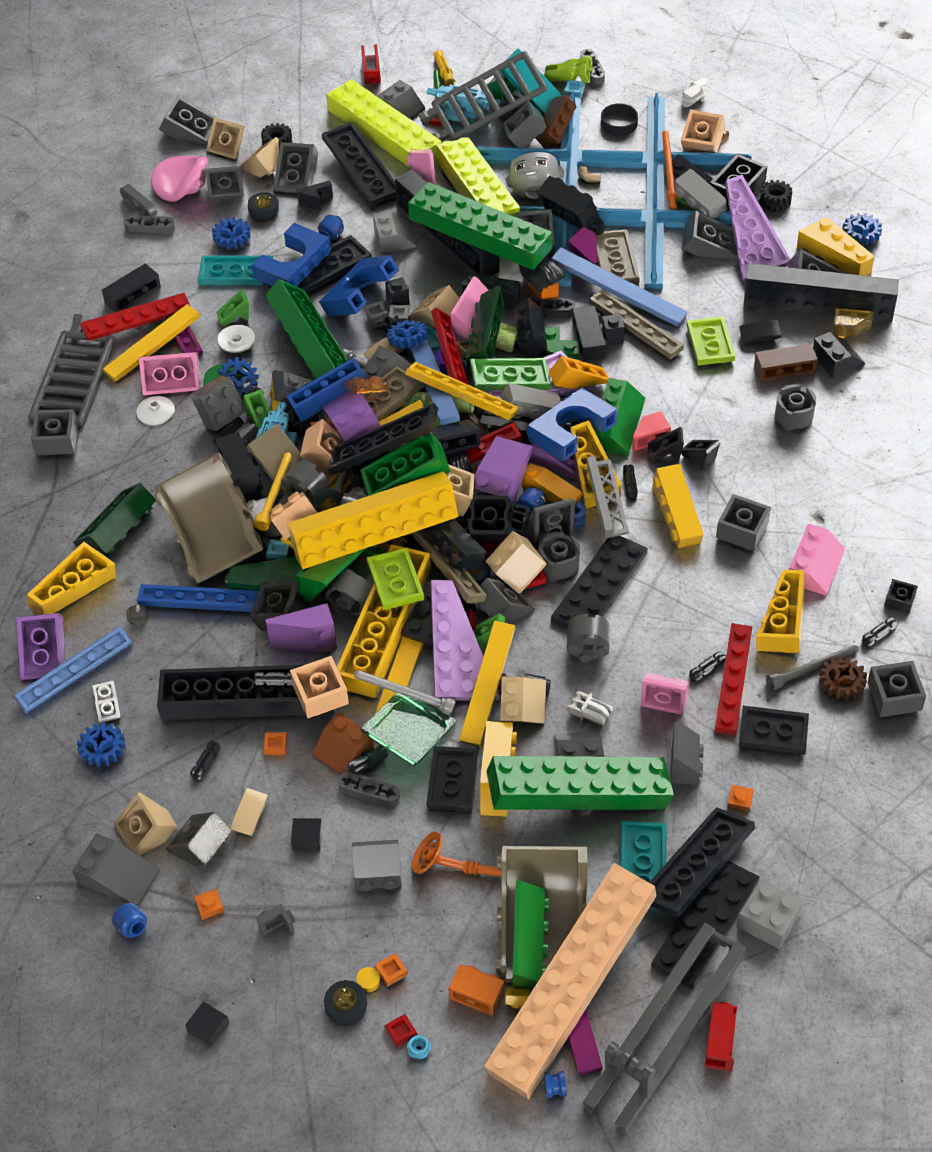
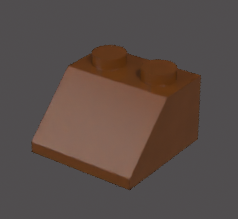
M339 712L324 727L312 755L341 775L344 772H349L348 764L361 757L363 752H369L374 749L373 734Z

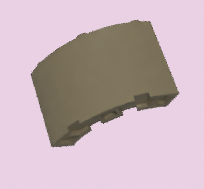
M220 452L156 485V494H154L157 503L163 505L177 532L175 538L179 545H182L188 567H186V571L190 578H195L197 583L263 550L260 535L254 529V519L239 486L234 487V482L230 477L232 473Z
M502 846V856H497V870H502V907H497V921H502L501 958H496V973H501V979L504 983H513L516 880L545 889V897H549V912H544V920H549L548 935H543V943H548V956L543 958L542 967H548L587 906V847Z

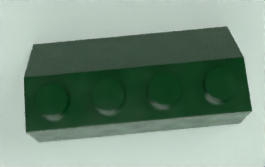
M496 286L481 294L479 302H476V316L471 321L472 333L468 334V349L464 350L463 359L466 361L469 369H471L470 359H493L505 308L501 286Z
M141 482L122 490L73 543L79 547L85 542L102 555H109L116 548L114 545L128 536L127 531L130 528L133 529L141 522L139 518L142 515L148 514L153 509L152 505L156 499Z

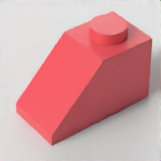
M662 411L643 416L633 435L632 449L634 451L648 447L649 442L671 432V427Z

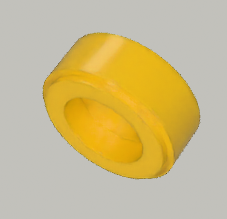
M365 967L357 973V984L365 992H373L380 986V974L375 968Z

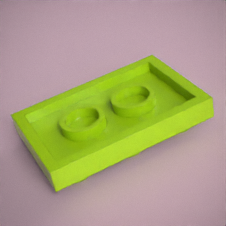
M724 316L687 320L686 326L697 365L735 361L736 356Z
M407 548L367 557V564L383 610L424 600V593Z

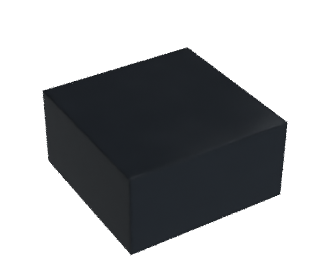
M892 579L884 606L910 613L918 586Z
M293 818L292 850H321V818Z
M203 1001L185 1026L187 1032L212 1046L229 1024V1019L227 1015Z

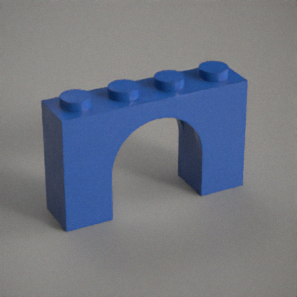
M293 223L284 232L285 246L302 253L303 256L296 261L280 262L262 254L252 264L253 278L270 286H273L280 279L297 287L329 255L331 251L330 238L297 223Z
M391 255L361 259L319 303L328 317L357 314L367 303L360 289L372 283L389 281L399 269Z
M581 388L528 425V440L564 462L577 452V437L560 427V425L569 421L586 422L589 420L592 427L604 433L616 425L617 408Z

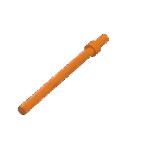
M663 131L662 139L668 186L667 200L669 201L670 210H676L678 196L675 193L669 132Z

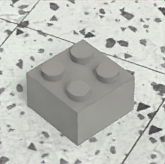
M761 878L739 914L737 927L780 949L801 914L804 900Z

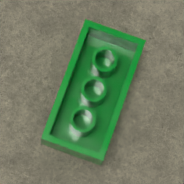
M432 432L425 437L421 436L414 439L409 444L402 445L361 469L368 496L442 471L445 474L450 472L442 445Z

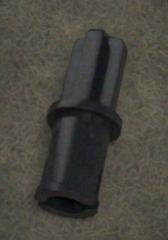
M379 745L369 752H363L361 757L348 764L349 772L357 774L366 768H373L375 763L388 757L387 749L383 745Z

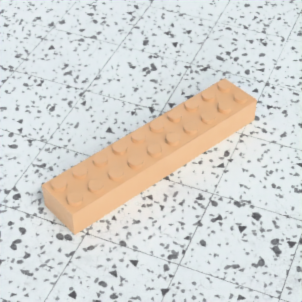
M615 863L612 865L486 1062L484 1068L488 1075L529 1100L544 1077V1073L551 1066L656 898V888L654 885Z

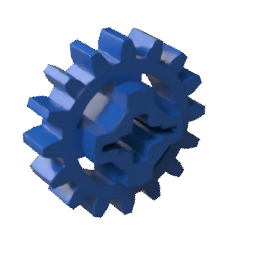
M857 213V216L851 214L850 218H845L842 230L859 244L864 243L868 245V242L873 244L875 240H879L882 233V223H878V218L873 219V215L868 217L867 213L863 215Z
M227 217L225 221L219 220L220 224L215 223V228H212L213 241H215L216 245L220 244L221 248L227 246V249L231 247L237 249L238 245L244 246L243 242L248 243V238H251L250 225L247 224V221L243 222L242 218L236 220L233 217L231 220Z
M409 320L402 321V323L398 322L397 326L392 325V329H388L387 333L388 342L390 345H394V348L401 346V349L405 347L410 349L413 345L417 347L418 343L423 344L424 340L428 339V329L425 323L421 324V321L416 323L414 320L411 322Z
M236 357L234 362L229 358L227 361L228 365L222 363L223 369H219L218 374L232 379L240 398L242 394L245 395L249 388L257 387L258 382L255 380L259 378V375L254 374L257 371L256 367L251 368L253 362L247 364L245 363L246 358L239 361V358ZM233 367V371L231 373L226 374V372ZM239 375L241 381H237V378H235V376ZM250 382V384L243 389V385L245 383Z
M102 722L101 726L98 727L94 723L93 729L86 727L87 733H80L81 740L77 741V750L82 761H88L89 766H92L94 763H97L98 768L101 767L102 763L109 766V761L117 762V755L123 756L122 749H126L124 734L121 733L119 727L115 729L114 724L111 723L106 727L105 722Z

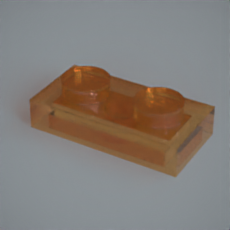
M371 376L370 379L355 377L353 380H346L345 388L354 394L388 392L389 384L378 376Z

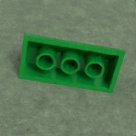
M608 378L602 397L603 401L617 408L616 425L604 433L594 427L593 429L605 452L629 456L633 435L638 427L646 398L625 380Z
M367 548L309 567L308 570L302 569L295 576L297 580L292 586L310 603Z
M517 880L512 974L513 988L534 989L547 967H542L543 958L548 956V943H543V935H548L549 920H544V912H549V897H545V889Z

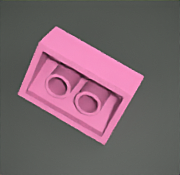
M477 277L472 278L451 312V325L456 341L467 340L468 334L472 333L471 321L476 316V302H479L481 294L489 291Z
M198 352L139 357L143 396L200 389Z
M808 523L789 570H804V589L827 596L845 547L828 529Z

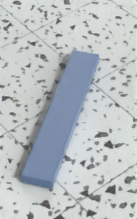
M119 626L15 694L13 698L24 713L27 714L132 645L133 642L122 627Z

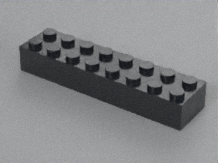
M413 170L395 178L397 206L408 216V202L427 183ZM416 222L473 273L492 276L500 272L499 256Z
M749 263L743 306L892 322L898 296L899 279Z
M304 665L160 670L157 700L161 720L305 715L293 685H287V683L285 685H267V683L256 685L254 683L256 672H264V674H267V672H285V675H287V673H290V670ZM334 709L322 714H334Z

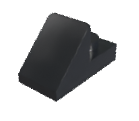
M330 180L297 189L298 204L321 211V201L333 198Z
M679 427L649 442V459L654 462L670 454L679 461L684 446L683 429Z
M692 440L683 447L681 454L683 457L697 458L701 469L704 470L716 459L720 442L719 440Z

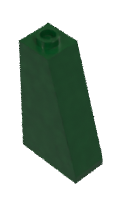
M296 557L231 566L230 573L226 574L225 586L228 589L263 591L264 598L303 601L301 594L292 586L297 580L295 576L302 570Z

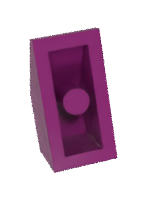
M582 227L568 241L569 249L575 255L597 265V236L592 230Z

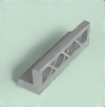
M595 456L587 457V470L604 538L629 534L611 459L596 461ZM599 467H608L609 472L605 477L600 475ZM605 483L613 487L610 495L604 493L603 485ZM609 501L617 505L618 509L615 513L609 511L607 505ZM613 520L621 522L623 529L614 530Z

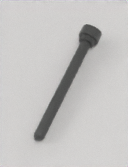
M852 645L785 673L773 672L766 675V683L770 690L775 691L782 688L786 681L823 667L824 662L829 663L830 658L837 661L838 656H841L843 659L857 653L859 648L857 645Z

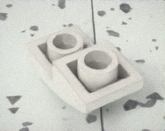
M114 681L92 685L99 723L121 718Z

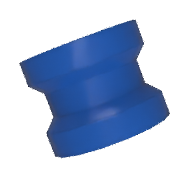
M579 502L575 503L574 528H579L586 522V508Z
M559 1071L557 1074L544 1073L546 1098H552L553 1095L567 1096L564 1071Z

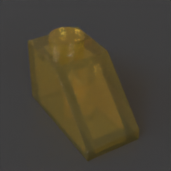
M836 308L833 333L841 338L853 339L871 328L874 312Z

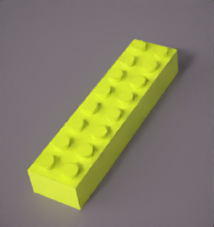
M351 79L326 94L328 111L347 124L352 122L359 133L410 169L411 166L407 164V155H410L411 150L431 149L434 162L437 161L436 144L442 143L441 140Z
M460 138L459 140L436 144L437 163L460 195L516 217L515 213L520 212L519 205L469 138Z

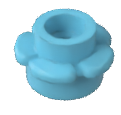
M416 1035L407 1044L408 1054L412 1058L424 1059L428 1056V1052L431 1051V1044L424 1036Z

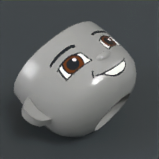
M543 152L527 153L515 158L511 162L509 167L510 175L506 177V184L509 188H513L520 197L536 200L540 199L537 191L549 175L555 179L557 177L561 179L564 176V170L558 165V161L552 154Z

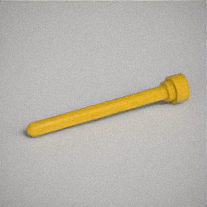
M290 453L284 454L263 510L254 519L253 525L258 530L266 531L269 529L271 523L270 512L282 484L281 479L285 476L292 458Z

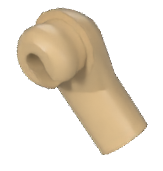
M586 166L578 168V177L585 182L601 183V174H589Z

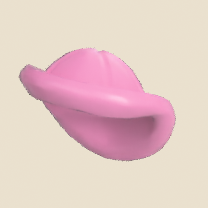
M174 156L160 162L155 167L151 177V185L155 194L165 201L175 202L185 195L199 191L205 183L204 169L208 164L207 157Z

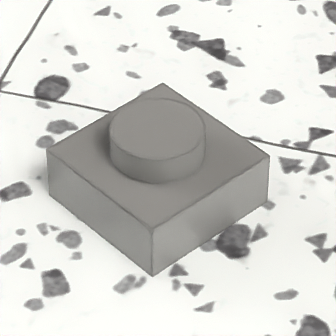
M390 305L389 317L394 319V316L398 315L399 321L402 319L408 320V305Z

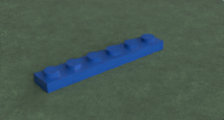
M141 584L137 603L138 606L261 612L264 592Z

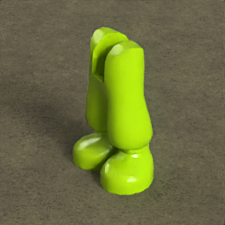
M586 55L579 59L572 58L562 63L547 65L544 76L549 82L575 81L577 76H579L582 82L590 83V72L593 70L592 59L589 55Z

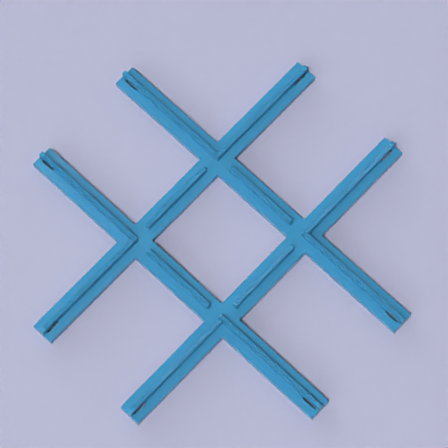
M571 90V95L567 96L577 107L562 137L561 149L476 147L490 165H510L515 158L527 153L543 152L552 154L558 161V165L564 170V176L561 179L568 186L573 185L575 187L577 185V167L580 166L647 169L646 210L597 208V211L605 226L645 227L644 289H663L664 228H684L685 223L695 211L664 210V169L666 167L662 132L665 131V97H658L659 92H655V97H648L647 152L578 150L581 95H574V90ZM671 152V157L673 160L677 155H680L700 170H722L736 153ZM739 153V155L752 159V154ZM519 206L520 212L545 209L543 206ZM725 211L715 218V220L733 227L730 212ZM552 214L553 224L556 225L555 254L560 248L573 253L569 249L568 241L574 236V226ZM561 268L565 273V279L558 280L559 286L571 287L572 273Z

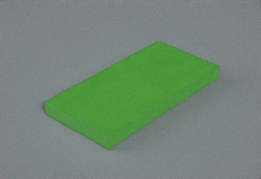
M546 358L470 359L474 388L481 391L504 390L508 383L539 390H551V380Z

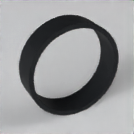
M622 103L611 104L601 112V127L609 134L627 135L632 133L638 126V112L630 105ZM612 113H625L632 116L635 120L629 125L614 126L607 123L604 118Z

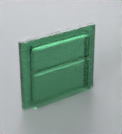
M395 693L361 728V732L416 766L446 736L456 720L442 713L433 705Z

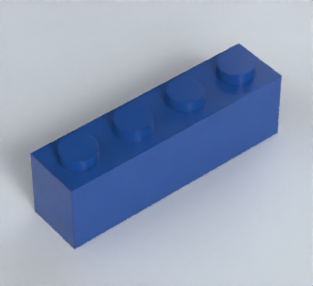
M352 358L287 395V398L298 418L303 422L324 410L322 406L356 386L357 389H360L369 383L356 359Z

